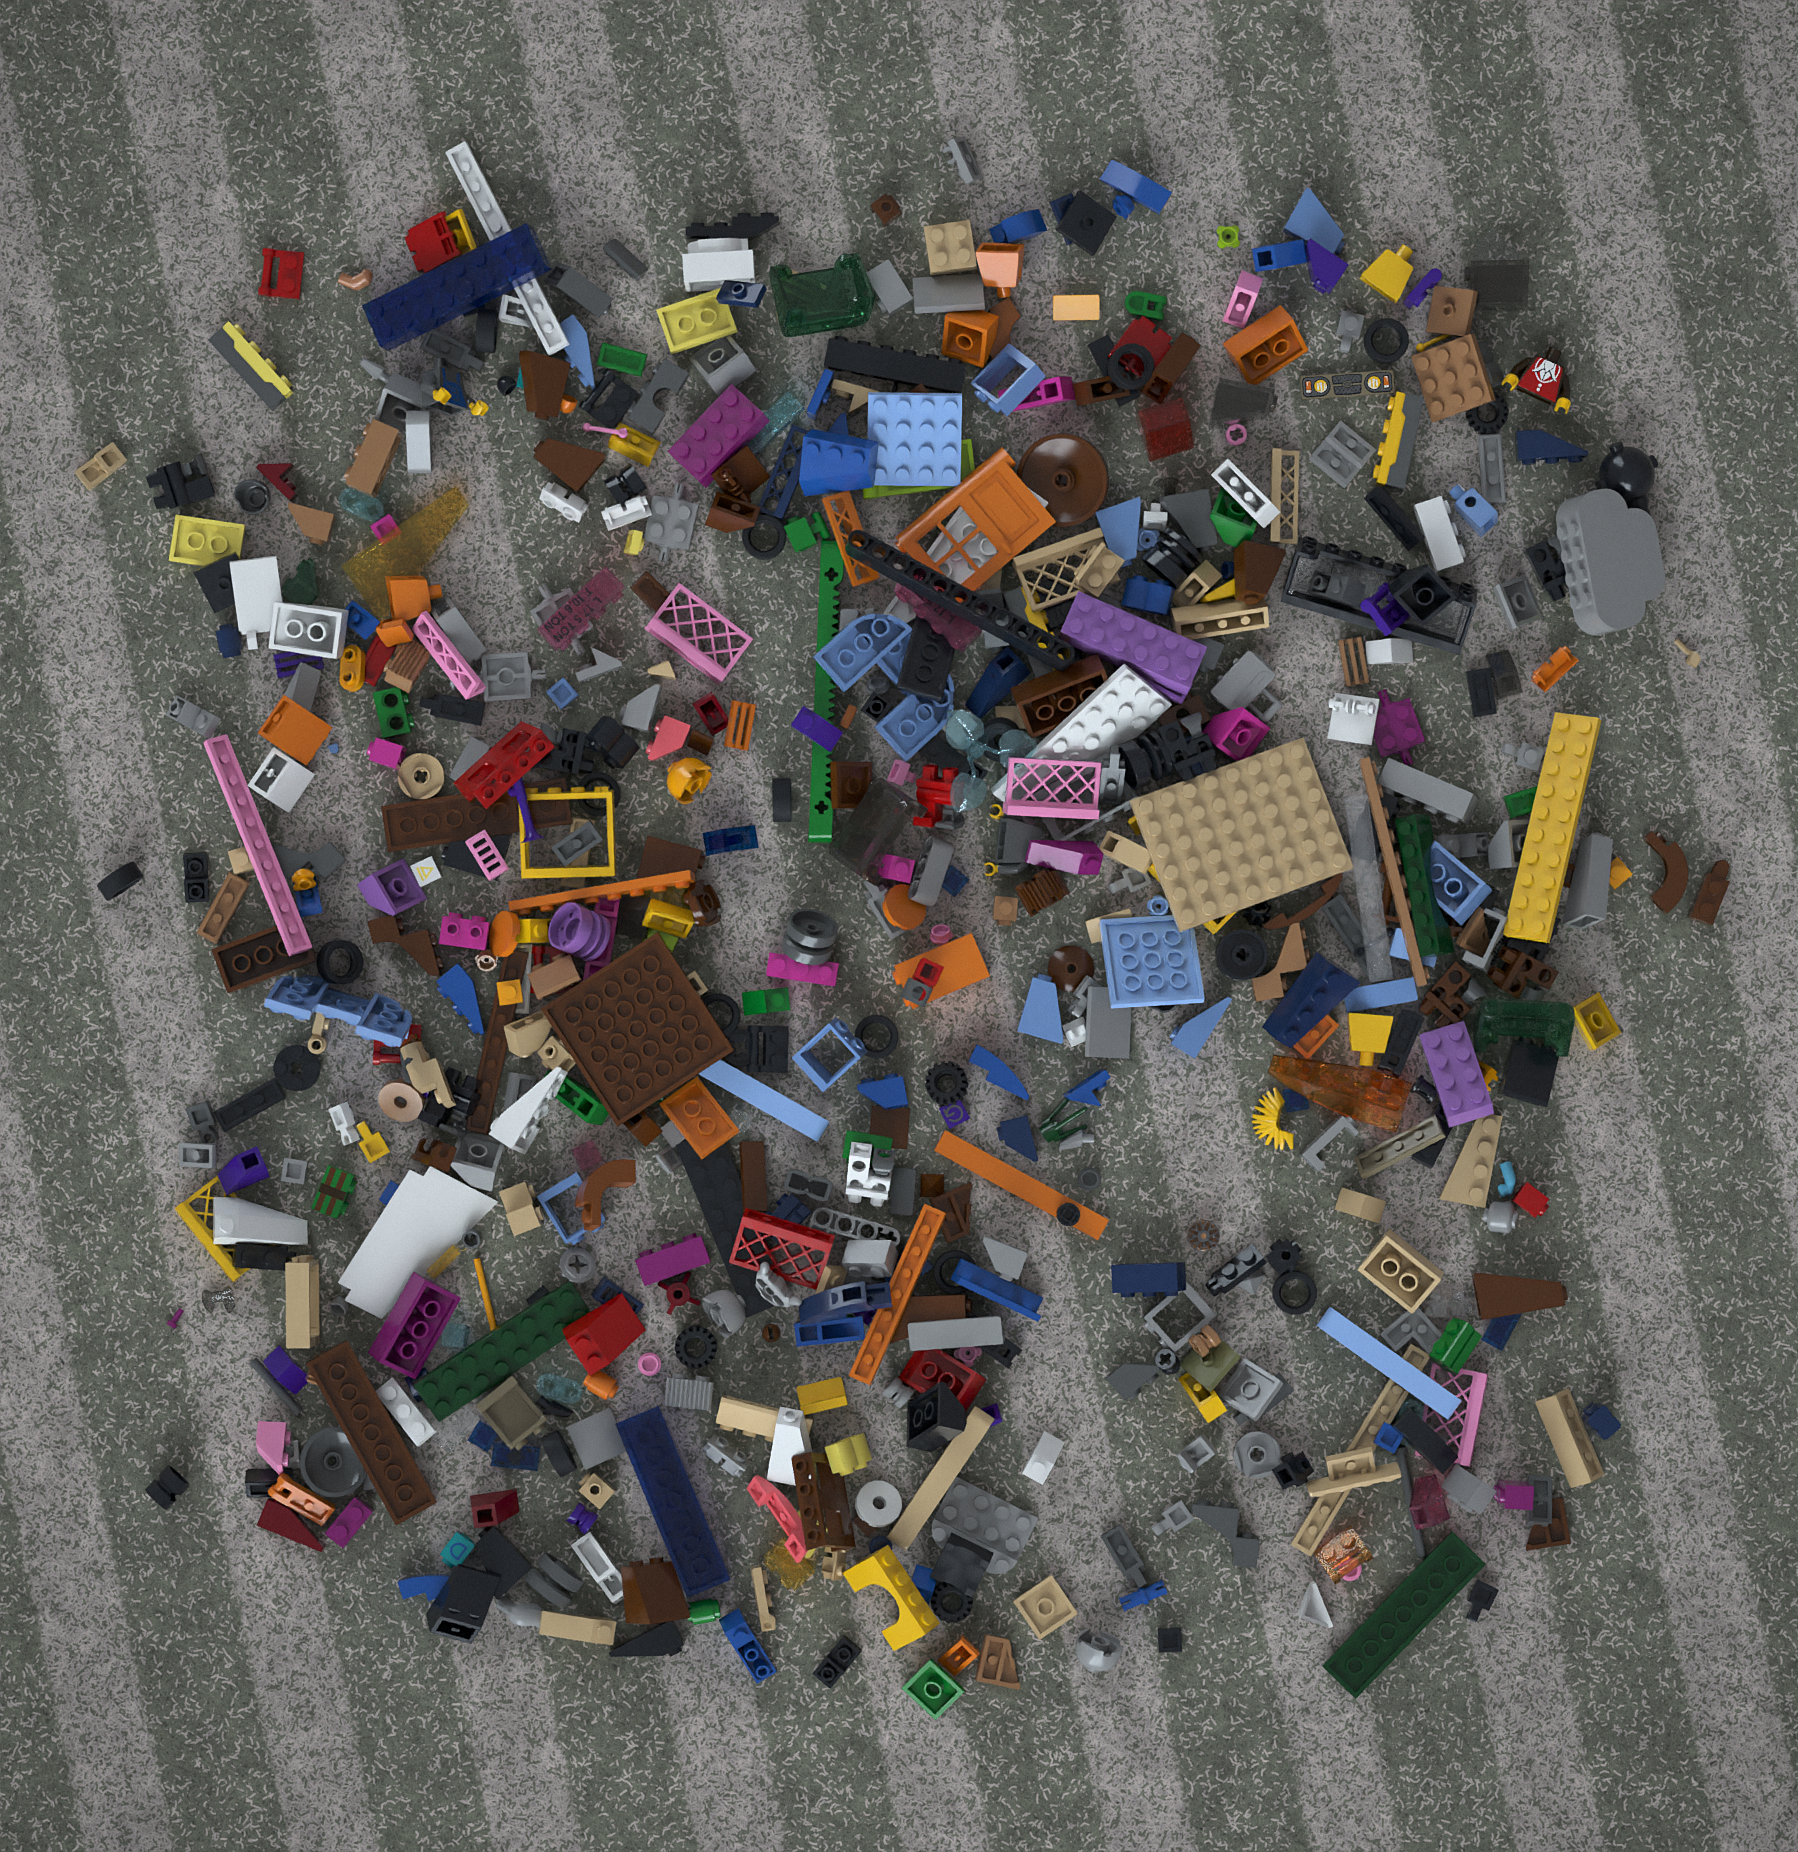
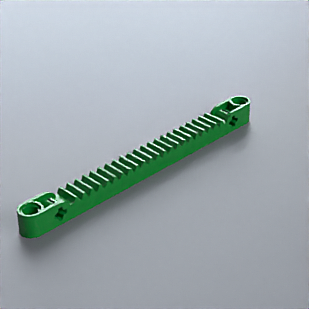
M821 540L816 653L833 638V635L838 634V629L833 628V626L838 625L839 622L833 617L838 616L839 611L833 608L839 606V601L834 598L840 597V593L834 590V588L839 586L843 580L844 561L837 541ZM830 570H834V573L838 574V577H834L833 581H829V578L825 576V574H829ZM816 661L814 713L834 726V722L829 721V719L835 715L829 710L835 708V704L829 701L835 699V694L830 693V691L835 690L836 686L830 683L833 679ZM814 741L812 742L808 842L832 843L833 809L832 802L825 796V793L831 792V788L826 786V784L831 783V778L826 776L831 773V769L826 766L833 762L827 758V756L833 754V751H827ZM820 802H824V805L828 806V810H824L823 814H819V811L815 809V806H819Z

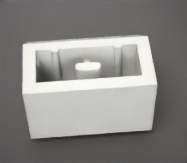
M273 747L247 786L290 813L315 774Z

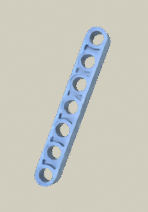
M721 1059L699 1073V1075L817 1142L829 1124L828 1120Z
M1329 1307L1316 1326L1446 1419L1449 1420L1462 1400L1333 1308Z

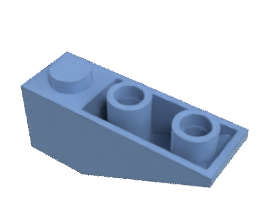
M572 314L560 323L570 345L563 348L567 354L564 359L571 363V368L577 367L581 373L578 375V378L585 387L590 385L594 389L595 380L588 335Z

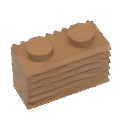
M415 640L398 644L393 654L396 657L394 660L389 659L383 670L386 672L384 681L407 693H410L431 656L425 646L415 642Z

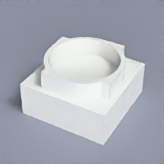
M748 238L701 239L687 245L688 254H682L686 292L712 291L721 288L724 280L756 283L755 260L753 250L748 249Z

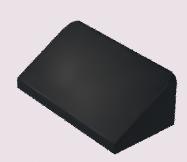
M273 1468L247 1469L245 1475L247 1497H271L268 1494V1489L277 1483V1478L280 1475ZM284 1468V1473L293 1480V1469ZM284 1488V1489H283V1492H285V1493L287 1494V1493L289 1492V1490H287L286 1488Z

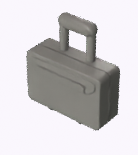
M1247 651L1240 659L1235 658L1233 660L1234 666L1224 676L1219 675L1217 677L1218 683L1210 690V694L1227 711L1239 707L1244 709L1248 707L1263 723H1267L1282 707V702L1265 688L1274 679L1275 673L1272 671L1273 668L1257 653L1254 654L1252 651ZM1260 692L1273 702L1264 713H1261L1251 703Z

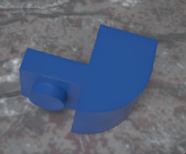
M1035 209L1002 220L1000 224L990 228L989 231L994 243L1015 244L1019 241L1034 238L1047 231L1040 210Z

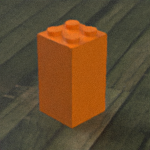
M972 933L894 966L895 971L892 972L896 985L901 984L904 988L908 978H912L920 959L923 957L943 966L944 969L936 986L933 987L927 1003L990 977ZM902 998L906 1007L911 1006L912 1009L919 1007V1005Z

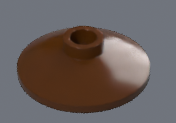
M1064 946L1055 951L1048 963V975L1052 977L1051 982H1055L1056 987L1060 990L1074 992L1086 975L1093 978L1094 963L1089 953L1078 946ZM1069 964H1073L1076 967L1074 973L1067 971Z

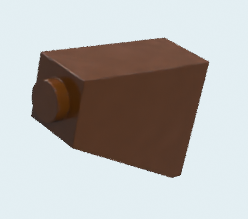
M1182 332L1153 371L1152 377L1141 392L1161 405L1201 345L1193 337L1187 336Z
M520 351L519 360L527 411L535 413L534 417L548 421L549 417L558 418L571 363L533 351Z
M549 438L545 442L541 440L533 450L535 452L534 459L577 494L607 459L606 455L602 452Z
M1244 540L1234 550L1235 600L1253 605L1264 598L1286 555V549Z
M647 836L636 879L686 870L697 873L698 869L703 868L706 856L702 855L701 849Z

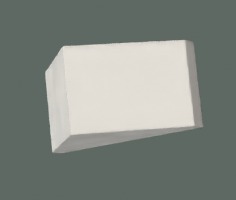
M503 295L498 317L500 321L534 328L521 300Z
M1389 638L1365 641L1366 665L1413 662L1411 640Z

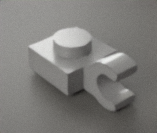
M1341 311L1336 334L1342 335L1339 352L1348 354L1352 338L1359 339L1364 315Z
M1521 742L1520 748L1506 743L1503 744L1501 753L1516 757L1515 765L1538 771L1545 749L1525 742Z
M1128 868L1121 871L1123 879L1108 886L1111 893L1126 887L1132 893L1152 884L1147 872L1143 874Z
M1087 975L1073 992L1077 999L1071 1002L1066 1009L1077 1018L1081 1016L1087 1006L1088 987H1102Z
M1179 1500L1161 1513L1165 1519L1159 1521L1151 1528L1155 1535L1158 1536L1170 1527L1173 1532H1176L1194 1519L1182 1500Z

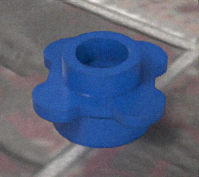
M1117 195L1116 199L1112 201L1115 212L1124 219H1127L1128 214L1130 215L1134 210L1131 199L1126 195Z

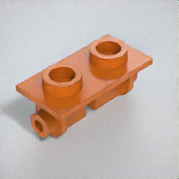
M1565 645L1562 648L1559 647L1549 657L1551 661L1549 664L1544 662L1536 671L1532 672L1531 681L1544 692L1551 688L1579 661Z

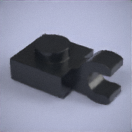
M1477 1579L1467 1601L1473 1604L1467 1613L1466 1619L1476 1623L1482 1608L1487 1611L1490 1610L1499 1590Z

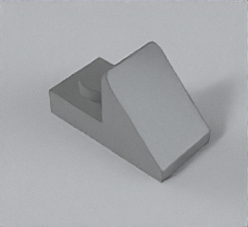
M591 647L597 665L593 666L592 663H588L579 667L580 671L576 672L579 683L622 668L623 664L620 660Z
M179 1143V1166L216 1168V1143Z

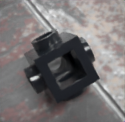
M1278 1239L1269 1247L1272 1251L1264 1256L1277 1274L1281 1275L1286 1270L1292 1272L1300 1265L1298 1260L1302 1258L1299 1254L1302 1250L1294 1240L1289 1242L1288 1239H1285L1282 1242L1281 1239ZM1283 1251H1286L1288 1253V1258L1286 1260H1284L1281 1256Z
M1303 1451L1295 1455L1293 1452L1286 1454L1280 1458L1281 1463L1272 1469L1283 1490L1293 1485L1299 1487L1309 1481L1307 1477L1314 1472Z

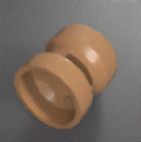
M1207 1324L1201 1328V1332L1198 1335H1193L1188 1339L1192 1348L1201 1357L1206 1356L1210 1348L1216 1347L1221 1343L1217 1333Z

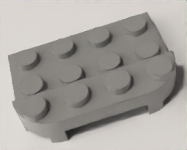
M956 1476L933 1518L931 1527L932 1537L936 1544L943 1549L952 1532L993 1552L994 1554L986 1572L1004 1574L1017 1563L1039 1518Z

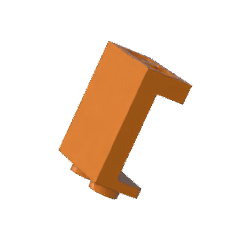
M283 695L258 731V734L307 766L333 727L286 695Z

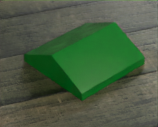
M932 1658L922 1665L901 1688L935 1720L965 1692V1689Z

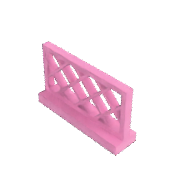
M680 583L677 584L644 628L718 685L753 640L752 637ZM678 591L687 596L688 605H675L674 596ZM671 602L672 607H667L668 604ZM702 607L705 609L707 619L694 621L692 608ZM689 608L691 621L678 623L676 610ZM673 610L674 623L665 624L659 619L663 611ZM707 622L709 635L697 637L695 624ZM711 622H722L725 627V633L713 635ZM691 625L693 637H682L679 626ZM739 635L745 640V643L741 648L731 649L730 636ZM726 637L728 649L715 651L714 638ZM710 639L712 651L702 652L698 648L697 640ZM729 653L730 663L726 668L717 663L716 654Z
M1009 757L1005 802H1003L1002 812L1007 815L1099 820L1098 798L1101 762ZM1014 763H1024L1029 770L1018 778L1014 774ZM1041 764H1046L1051 772L1041 780L1034 770ZM1063 766H1070L1074 773L1064 781L1057 771ZM1074 766H1081V767L1076 770ZM1086 767H1095L1094 777L1086 782L1080 775V772ZM1032 773L1039 783L1029 791L1022 781ZM1055 774L1062 784L1052 792L1045 782ZM1078 776L1085 785L1074 793L1067 784ZM1020 784L1027 793L1021 799H1012V790ZM1040 786H1043L1049 793L1043 801L1037 800L1032 795ZM1066 787L1072 796L1066 802H1060L1055 795L1062 788ZM1086 788L1093 793L1092 803H1083L1078 798Z
M1432 1363L1430 1378L1438 1383L1435 1379V1371L1441 1368L1436 1363ZM1460 1369L1459 1374L1455 1377L1450 1372H1447L1451 1379L1441 1386L1445 1387L1453 1381L1461 1392L1456 1397L1458 1398L1463 1395L1468 1403L1467 1409L1461 1413L1455 1410L1456 1416L1445 1423L1434 1409L1428 1414L1429 1406L1424 1404L1422 1420L1426 1423L1427 1418L1435 1413L1442 1425L1435 1429L1434 1432L1436 1433L1444 1427L1452 1438L1446 1444L1448 1445L1454 1441L1459 1448L1458 1458L1454 1463L1470 1467L1488 1374ZM1463 1374L1473 1376L1471 1386L1463 1391L1456 1379ZM1470 1390L1469 1399H1468V1397L1466 1396L1465 1393ZM1466 1413L1465 1420L1463 1421L1461 1415ZM1458 1418L1463 1425V1430L1454 1437L1447 1425ZM1461 1436V1441L1459 1444L1456 1439ZM1415 1451V1455L1421 1456L1417 1451Z

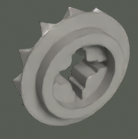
M571 1248L566 1250L560 1257L558 1268L561 1269L562 1276L569 1279V1282L581 1284L588 1282L593 1277L596 1264L588 1251L581 1248ZM575 1259L577 1264L582 1266L579 1272L576 1271V1268L571 1267L575 1263Z

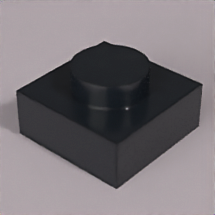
M1181 1627L1157 1628L1159 1653L1182 1652Z

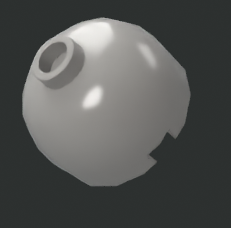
M716 1290L702 1299L705 1301L702 1303V1307L711 1324L714 1320L721 1329L718 1332L722 1336L728 1338L742 1327L746 1316L744 1309L746 1304L740 1295L736 1296L728 1290Z
M1090 1629L1081 1630L1075 1645L1076 1656L1080 1663L1085 1666L1086 1670L1093 1673L1112 1669L1117 1664L1124 1648L1123 1645H1119L1120 1640L1114 1635L1100 1630L1101 1636L1089 1633Z

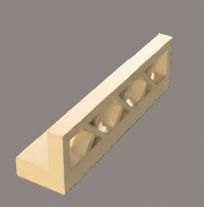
M1272 448L1270 502L1281 511V504L1287 500L1293 506V512L1287 518L1280 512L1269 523V544H1297L1299 451H1283L1280 448ZM1282 456H1294V466L1288 472L1281 466ZM1293 470H1294V479H1293V478L1291 477V475H1290V473H1291ZM1286 476L1294 483L1293 490L1288 495L1281 490V481ZM1292 493H1293V501L1289 498V496H1290ZM1292 516L1293 525L1288 521ZM1285 523L1293 530L1292 539H1280V528Z

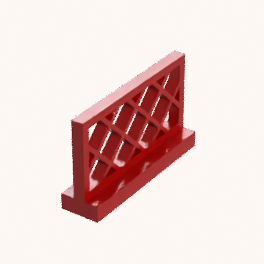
M745 1208L729 1263L758 1272L761 1265L758 1259L768 1254L773 1262L770 1269L777 1276H781L786 1281L817 1290L835 1235ZM744 1227L753 1229L758 1237L747 1241L743 1234ZM770 1235L775 1236L780 1244L769 1248L764 1238ZM761 1241L765 1251L755 1255L750 1245ZM793 1242L797 1243L803 1251L792 1255L787 1245ZM745 1247L751 1255V1258L746 1260L736 1258L737 1251ZM783 1247L788 1258L778 1262L772 1252ZM815 1249L825 1252L823 1259L814 1262L809 1253ZM805 1254L810 1265L800 1269L795 1259ZM791 1261L796 1271L791 1274L784 1273L780 1266ZM813 1268L818 1276L816 1282L806 1280L803 1273Z

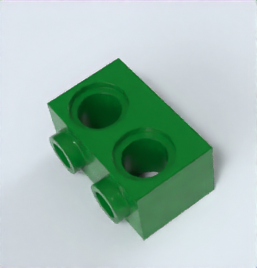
M398 687L373 692L383 738L389 739L412 733L411 728L415 727L412 713H407L406 705L410 704L407 692L402 691ZM388 696H397L398 703L395 707L387 706L386 699ZM397 717L402 718L403 727L399 730H394L391 726L392 720Z

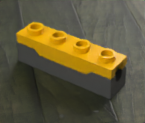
M1396 392L1394 397L1390 396L1387 410L1391 411L1389 420L1385 419L1382 433H1386L1385 442H1380L1377 453L1378 456H1381L1380 465L1375 464L1372 478L1376 479L1375 485L1381 484L1384 487L1402 491L1405 488L1424 397L1404 394L1402 392Z
M1022 587L1003 594L1008 611L1048 632L1046 624L1049 621L1045 611L1032 612ZM1035 590L1032 597L1037 605L1040 603V599ZM1017 632L1020 637H1026L1025 633ZM1037 643L1040 648H1047L1044 643ZM1026 654L1035 678L1055 671L1054 668ZM1058 654V657L1064 660L1062 654Z

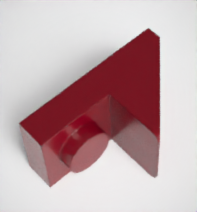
M292 463L258 464L256 466L291 502L298 496L294 492L296 487L287 478L284 481L281 480L294 467Z

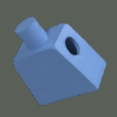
M1457 484L1449 492L1456 500L1455 510L1480 537L1498 522V512L1474 488L1466 491L1460 484ZM1469 504L1475 505L1473 507H1467V505Z

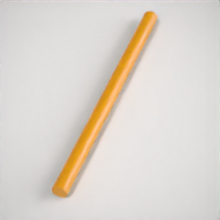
M477 1258L473 1260L490 1331L497 1327L481 1259Z

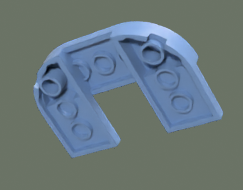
M865 615L846 624L813 658L843 692L850 688L876 663L891 681L897 685L908 641L913 629L907 623L892 615ZM948 674L940 703L901 691L906 698L874 726L904 762L908 761L948 722L954 707L953 692H955L950 674Z
M289 975L280 978L265 1000L264 1007L270 1008L272 1012H284L299 1020H310L314 1011L323 1014L326 1018L345 1020L347 1024L357 1025L355 1034L360 1035L363 1039H375L390 1047L401 1046L404 1039L408 1037L412 1022L410 1012L408 1010L402 1011L400 1003L389 997L375 993L372 1000L331 989L329 988V982L322 977L313 975H302V977L295 978Z

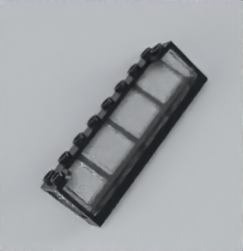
M1299 537L1282 592L1281 602L1382 632L1376 626L1371 615L1365 613L1361 606L1355 607L1341 604L1308 593L1314 571L1350 577L1365 584L1362 602L1364 599L1373 596L1383 583L1390 584L1409 569L1400 563H1386L1384 559L1377 556H1372L1371 558L1363 556L1357 550L1346 551L1340 549L1338 545L1333 543L1322 544L1313 537ZM1439 576L1457 595V598L1423 627L1410 616L1390 634L1460 655L1477 604V589H1474V586L1468 583L1457 584L1447 577ZM1383 598L1377 605L1382 609L1389 602L1386 598Z

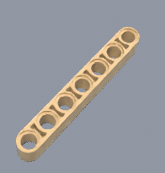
M976 1406L973 1407L966 1417L967 1424L964 1432L950 1441L893 1526L894 1528L886 1537L905 1551L909 1548L994 1421L993 1417Z

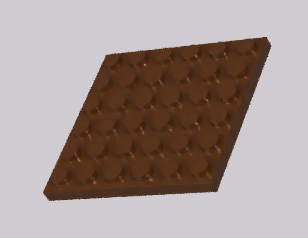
M659 932L541 1008L617 1127L735 1050Z

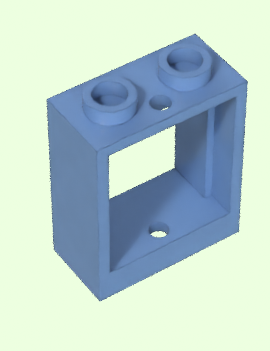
M1008 343L971 382V385L975 388L974 394L980 401L984 403L987 400V405L994 412L998 413L1001 411L1004 415L1008 416L1046 376L1032 360ZM1015 365L1025 371L999 399L989 393Z
M836 1017L800 1049L792 1059L818 1088L824 1092L868 1051L865 1049L864 1043L852 1035L847 1024ZM830 1030L854 1054L833 1076L809 1051Z
M579 1172L572 1174L537 1196L565 1244L571 1242L572 1245H575L585 1239L583 1234L587 1230H584V1227H582L573 1234L568 1235L548 1200L576 1183L580 1187L583 1179ZM601 1210V1226L598 1227L597 1229L593 1230L592 1233H595L596 1231H598L599 1229H601V1228H603V1227L605 1226V1225L603 1224V1222H604L605 1220H607V1218L605 1217V1215H604V1213L602 1212V1210Z

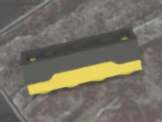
M228 321L208 341L265 404L274 411L286 398L293 394L290 389L292 384L284 375L279 377L274 372L277 367L269 358L262 359L259 355L261 349L253 341L248 343L243 338L246 333L237 323L233 326Z

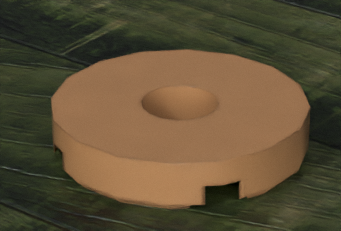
M399 1078L387 1081L382 1086L378 1096L379 1106L383 1112L391 1119L399 1122L415 1120L421 1110L423 1111L425 1105V1098L423 1099L422 1093L412 1084L406 1083L404 1079ZM397 1097L405 1098L407 1103L399 1102Z

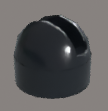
M502 376L497 381V388L503 396L509 395L517 385V382L509 376Z

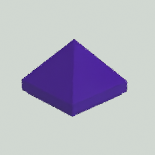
M997 1403L981 1409L994 1418L990 1427L1003 1422Z

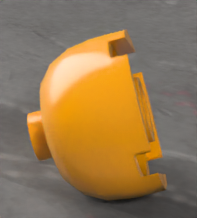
M686 757L678 762H673L668 768L667 787L670 794L681 804L686 805L693 802L694 799L691 797L695 792L700 789L701 794L708 785L712 773L708 771L711 767L693 757Z

